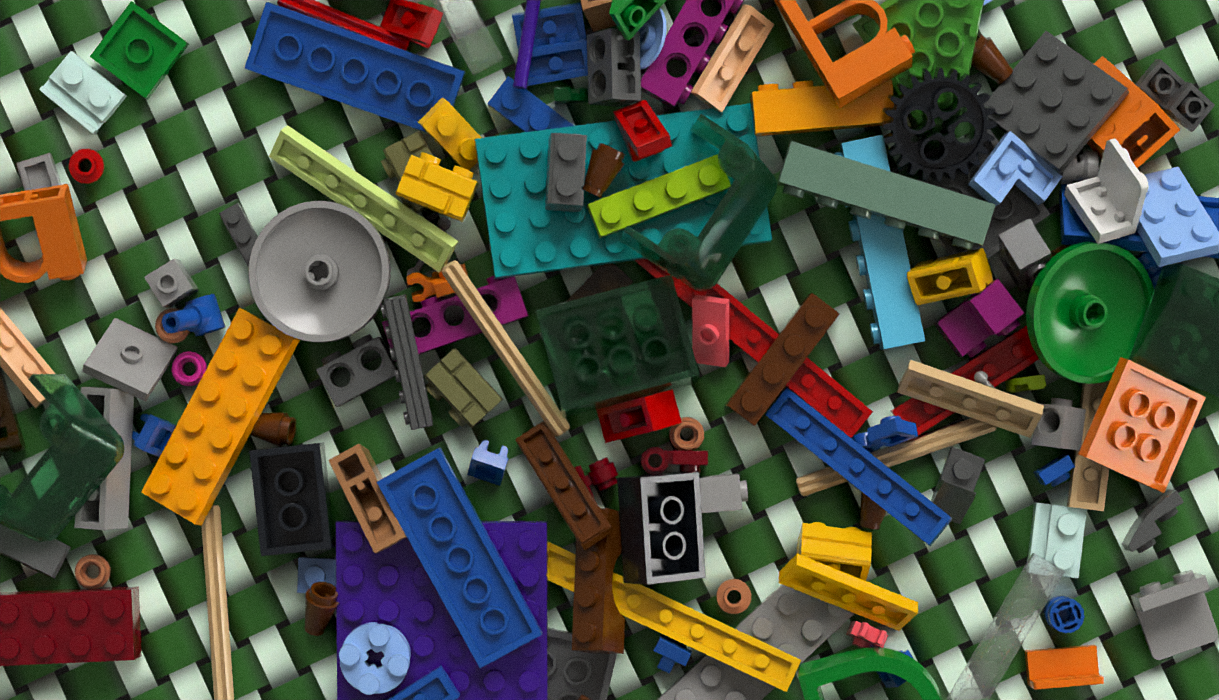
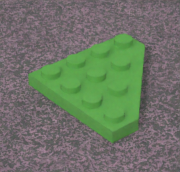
M886 0L880 4L888 20L887 31L895 27L900 37L905 34L909 38L915 50V53L912 54V67L890 79L899 96L902 93L898 89L897 84H903L908 88L911 85L908 75L912 74L918 80H921L922 69L924 68L928 70L931 76H934L937 66L943 69L944 76H947L951 68L956 69L957 80L964 73L969 75L984 0ZM866 15L852 24L865 44L876 37L880 30L874 19ZM944 92L939 96L937 104L940 109L948 108L952 104V92ZM960 108L959 111L952 115L950 118L956 115H961L962 108ZM914 110L910 113L919 125L923 119V114L921 110ZM939 117L935 118V126L933 128L939 132L943 130V120Z

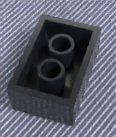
M324 442L249 451L261 556L331 549L335 547Z
M672 472L617 477L624 583L648 585L706 578L699 472Z

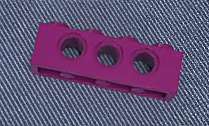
M686 0L666 35L660 54L647 68L641 79V91L672 109L675 108L678 102L684 105L693 89V86L689 84L695 72L700 75L702 74L711 56L706 54L712 42L720 43L729 27L723 22L729 12L737 13L744 0H714L721 8L720 13L714 17L706 16L701 10L702 3L707 0ZM690 30H696L702 34L704 41L698 47H690L684 41L683 36ZM673 60H679L686 66V73L678 78L672 77L666 70L667 64Z
M494 276L486 279L488 285L477 288L481 296L490 294L497 299V308L493 314L502 326L529 317L515 276L494 279ZM454 293V297L443 301L441 297L437 298V296L420 302L422 308L410 312L412 325L416 319L421 317L427 318L431 323V331L427 336L419 338L415 335L419 355L483 333L456 293ZM452 306H459L464 311V320L457 326L449 325L445 319L446 311ZM388 320L382 322L385 334V327L389 326ZM389 339L390 348H393L392 339Z

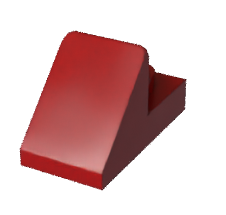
M390 0L379 27L406 38L409 42L429 48L438 31L443 13L435 8L408 0Z
M646 99L613 111L629 155L634 162L672 147L669 133Z

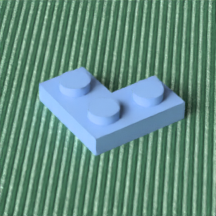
M1009 131L1002 137L968 185L987 202L995 204V207L1003 201L1013 185H1016L1037 205L1045 202L1063 176L1015 134Z

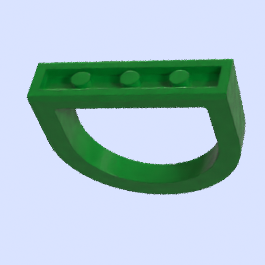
M881 647L860 648L799 664L798 679L805 700H825L821 689L822 685L872 671L887 672L903 678L918 691L923 700H942L938 686L930 673L913 658L892 649Z

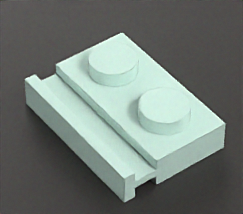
M73 51L69 52L50 75V79L39 89L95 135L103 123H106L127 97V95Z
M1034 502L1027 572L1079 578L1087 509Z

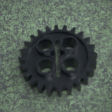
M940 66L936 67L934 76H931L928 70L924 68L922 69L921 80H918L912 74L908 75L911 85L907 88L903 84L898 83L897 87L902 94L899 97L889 95L888 98L895 105L893 108H883V112L891 118L888 121L882 122L881 126L890 130L891 133L886 134L882 139L885 143H894L887 152L891 156L901 154L896 164L902 167L909 163L907 172L912 176L920 169V178L925 181L931 172H933L937 182H941L943 172H946L950 179L955 180V170L958 168L967 175L969 173L967 163L971 161L979 166L980 162L976 154L978 152L983 154L989 153L988 149L983 146L984 141L995 140V137L987 133L988 128L997 126L995 121L987 119L988 115L995 112V108L983 105L990 99V96L987 93L977 95L982 85L979 82H975L968 86L971 76L966 73L957 80V70L954 68L949 70L947 76H944V71ZM944 92H952V104L948 108L940 109L937 104L939 96ZM960 108H966V111L963 114L956 115L950 118L952 115L957 113ZM914 110H921L923 114L921 123L918 126L909 127L907 125L909 113ZM937 117L943 120V130L939 132L933 128L935 126L934 119ZM962 122H969V134L965 138L957 139L954 134L956 126ZM927 131L922 136H920L917 141H911V138L914 135L921 134ZM931 140H938L940 144L938 153L931 157L925 156V145Z

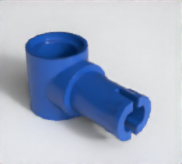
M215 294L190 300L185 303V307L182 310L169 312L162 317V326L167 333L188 330L194 332L197 337L225 328Z

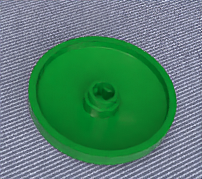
M1082 242L1069 246L1057 253L1045 264V267L1039 272L1031 288L1026 312L1027 330L1031 345L1041 362L1050 371L1062 378L1085 384L1109 381L1120 357L1136 363L1145 351L1155 325L1156 297L1152 281L1146 269L1127 250L1112 244H1098L1097 242Z

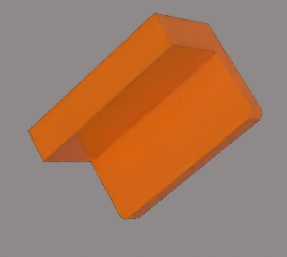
M1094 644L1025 650L1028 686L1034 690L1104 684V676L1099 674L1097 646Z

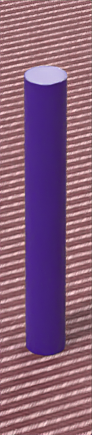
M527 0L513 82V87L517 89H527L541 0Z

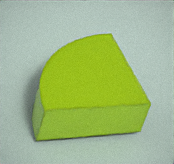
M1045 374L1007 379L1005 381L1006 392L1015 393L1045 389Z

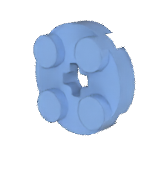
M378 622L362 624L347 636L340 649V668L345 679L354 688L366 695L382 694L391 691L403 681L409 669L411 659L409 643L405 636L393 626L377 624ZM372 649L375 653L383 652L382 666L377 667L375 664H368L366 661L369 658L368 650Z

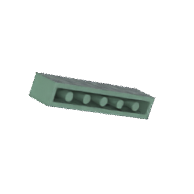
M791 141L788 146L777 185L784 186L783 193L798 198H803L804 193L818 197L816 203L834 209H837L838 204L851 207L850 214L865 219H870L872 214L885 218L884 224L901 230H904L905 225L919 229L918 235L938 240L939 235L953 239L952 246L972 251L973 246H983L995 208V204Z

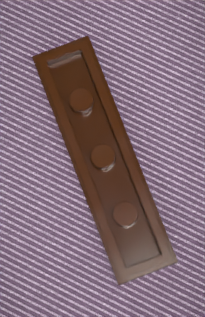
M544 421L515 439L584 550H587L614 532L609 521Z

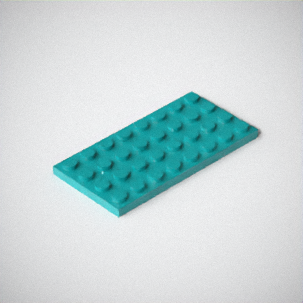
M751 103L726 106L723 112L710 108L656 115L669 133L672 147L636 162L629 155L616 121L475 139L494 279L771 242L772 234L757 137L754 132ZM551 133L587 135L585 177L592 150H596L599 143H603L625 154L622 161L625 165L601 198L584 191L583 207L580 212L545 210L548 140ZM714 155H719L731 184L730 189L601 239L599 238L587 204Z

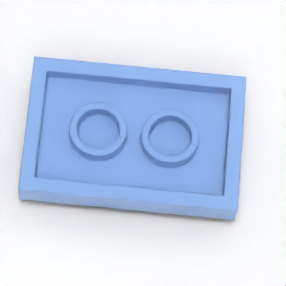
M1174 167L1144 174L1149 188L1136 230L1158 267L1219 253V231L1180 168Z

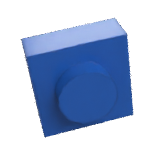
M1062 454L1033 473L1040 484L1047 485L1050 483L1052 487H1055L1070 477L1068 471L1075 468V465L1069 455Z

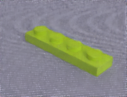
M717 154L587 204V208L601 239L731 188V184Z

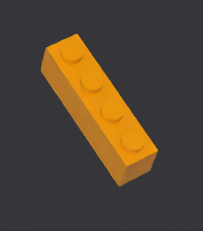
M888 80L841 108H838L826 86H814L813 81L792 83L793 88L779 89V84L759 85L758 91H754L750 95L756 137L881 126L882 122L888 121L891 118L883 112V108L894 107V103L888 98L889 95H893L892 80Z

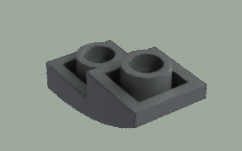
M1155 59L1135 84L1155 101L1166 114L1190 132H1193L1215 106L1192 83L1185 82L1161 59Z
M1167 490L1149 504L1138 516L1122 543L1125 550L1131 552L1137 550L1138 553H1141L1156 544L1154 538L1162 532L1155 523V520L1159 519L1160 522H1164L1178 513L1176 507L1184 503L1177 490Z
M3 516L0 521V555L20 562L27 568L55 579L71 547L42 532Z

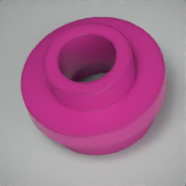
M191 351L179 354L172 363L174 379L184 386L199 384L207 369L204 358L200 354ZM188 362H192L196 366V371L191 376L187 375L184 371V366Z

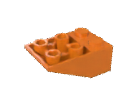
M1102 56L1094 65L1127 87L1129 94L1087 144L1093 151L1098 152V156L1102 160L1106 141L1115 138L1122 148L1128 151L1132 162L1139 168L1180 129L1155 101Z

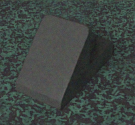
M955 447L950 448L931 502L952 517L951 521L961 524L976 496V492L973 491L985 459Z

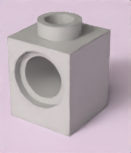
M178 259L170 260L144 277L162 307L166 308L173 307L199 290L181 260Z
M1051 398V404L1038 403L1044 405L1042 417L1033 432L1032 445L1080 451L1086 409L1072 407L1073 400Z
M738 473L699 477L702 513L742 510V502L748 501L746 480L740 481Z

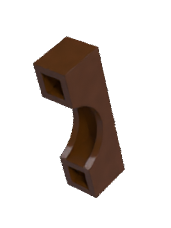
M808 294L788 320L778 337L744 378L725 405L752 426H755L840 313L815 294Z
M600 508L614 529V532L587 550L582 548L576 538L572 651L591 654H624L625 618L616 607L612 590L614 566L618 556L622 553L620 516L617 510Z

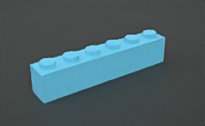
M883 135L841 143L839 145L840 152L834 153L838 156L890 171L885 143L882 139ZM872 214L870 219H865L853 215L854 220L848 222L852 241H858L861 254L856 255V264L859 275H865L868 289H863V298L866 310L872 309L875 323L870 324L873 344L879 343L880 350L925 341L919 307L914 301L907 279L910 264L903 230L885 225V218Z

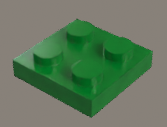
M131 1L90 57L148 100L188 47L189 43Z

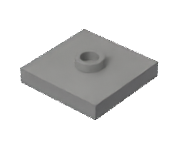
M114 318L85 361L82 372L143 401H147L175 357L178 347Z

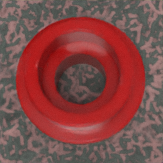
M81 149L70 158L69 171L71 176L80 183H94L100 179L104 172V161L96 151ZM84 160H90L92 164L88 172H82L80 169V164Z

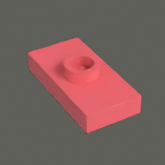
M695 295L692 299V363L726 367L728 365L729 299Z

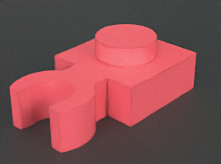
M858 621L851 622L846 635L854 638L852 644L859 648H883L888 637L886 631L876 629L866 622L860 623Z

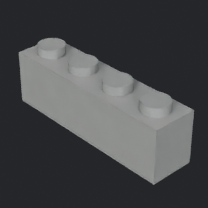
M81 387L74 528L94 530L128 528L134 396L116 387Z

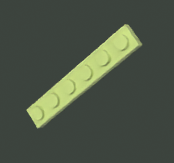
M288 125L280 130L269 155L271 159L336 203L358 212L377 231L436 271H442L441 269L448 263L459 241Z

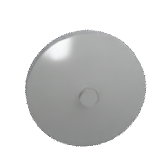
M304 202L280 212L260 232L252 248L249 261L250 288L261 313L278 330L296 339L309 342L337 341L360 331L379 312L390 285V258L379 232L364 216L349 207L334 202Z

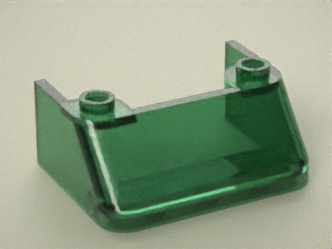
M700 114L690 131L720 150L718 153L719 167L724 173L735 179L698 237L687 230L677 228L668 231L657 245L627 226L619 241L692 289L707 291L717 284L777 190V180L748 144Z
M32 374L28 379L50 403L41 417L40 429L51 446L13 493L0 484V525L36 542L52 541L58 537L119 463L125 450L122 437L65 374Z

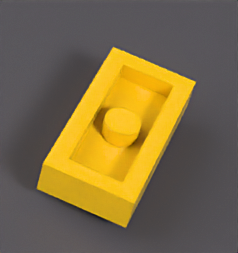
M441 98L418 123L459 167L470 170L477 163L475 139L482 137L446 99Z

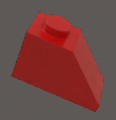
M673 389L596 409L605 443L682 423Z

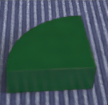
M555 87V105L588 103V89L584 87L579 89Z

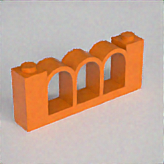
M773 0L838 108L845 106L912 67V54L915 53L912 43L905 34L900 37L895 27L887 31L888 20L885 11L874 0H845L810 21L806 19L795 0ZM856 14L873 18L880 29L877 36L870 42L832 62L817 35Z
M68 184L0 195V221L32 216L42 251V257L33 262H21L14 259L5 247L0 229V273L6 279L16 283H30L38 280L46 271L49 280L56 278L72 280L84 274L87 256Z

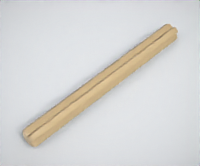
M454 260L446 264L441 269L443 276L548 428L556 437L565 433L570 428L568 421L458 261Z
M970 418L895 446L877 450L871 454L887 467H891L995 431L996 426ZM831 467L796 479L798 490L802 496L848 482Z
M212 505L201 527L214 700H234L221 512L219 505Z

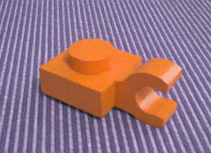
M465 263L460 264V266L468 276ZM442 271L431 273L432 277H427L419 272L411 273L406 277L408 285L419 283L423 286L421 290L412 293L413 302H421L435 294L438 298L455 292L443 276Z

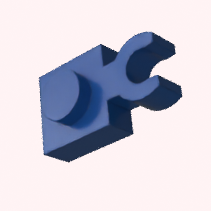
M889 416L881 419L880 424L868 428V432L856 434L852 439L869 453H872L882 446L892 447L918 437L916 423L901 420L900 416Z

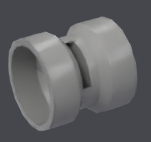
M1086 150L1082 154H1077L1062 173L1058 172L1063 176L1059 184L1069 185L1074 181L1080 182L1097 177L1099 171L1098 152Z

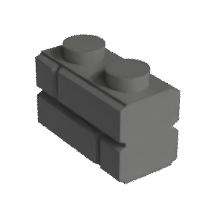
M551 133L548 140L545 210L581 211L584 199L582 188L584 187L587 135Z

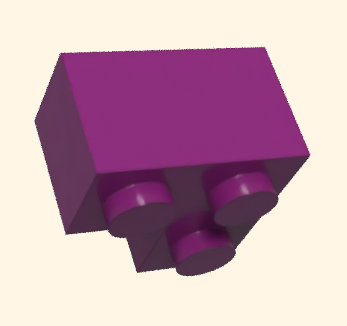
M997 279L986 286L982 292L970 295L933 324L958 357L967 354L971 358L987 346L984 340L990 335L1005 336L1019 326L1020 322L1017 318L1024 314V312L1000 280Z

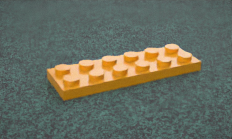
M239 307L141 493L188 521L202 526L300 340L283 333L272 324Z

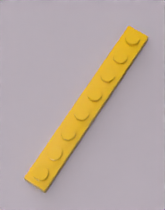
M549 541L548 580L574 592L576 554ZM613 572V596L616 607L621 615L787 692L801 659L641 584L624 583L623 576Z

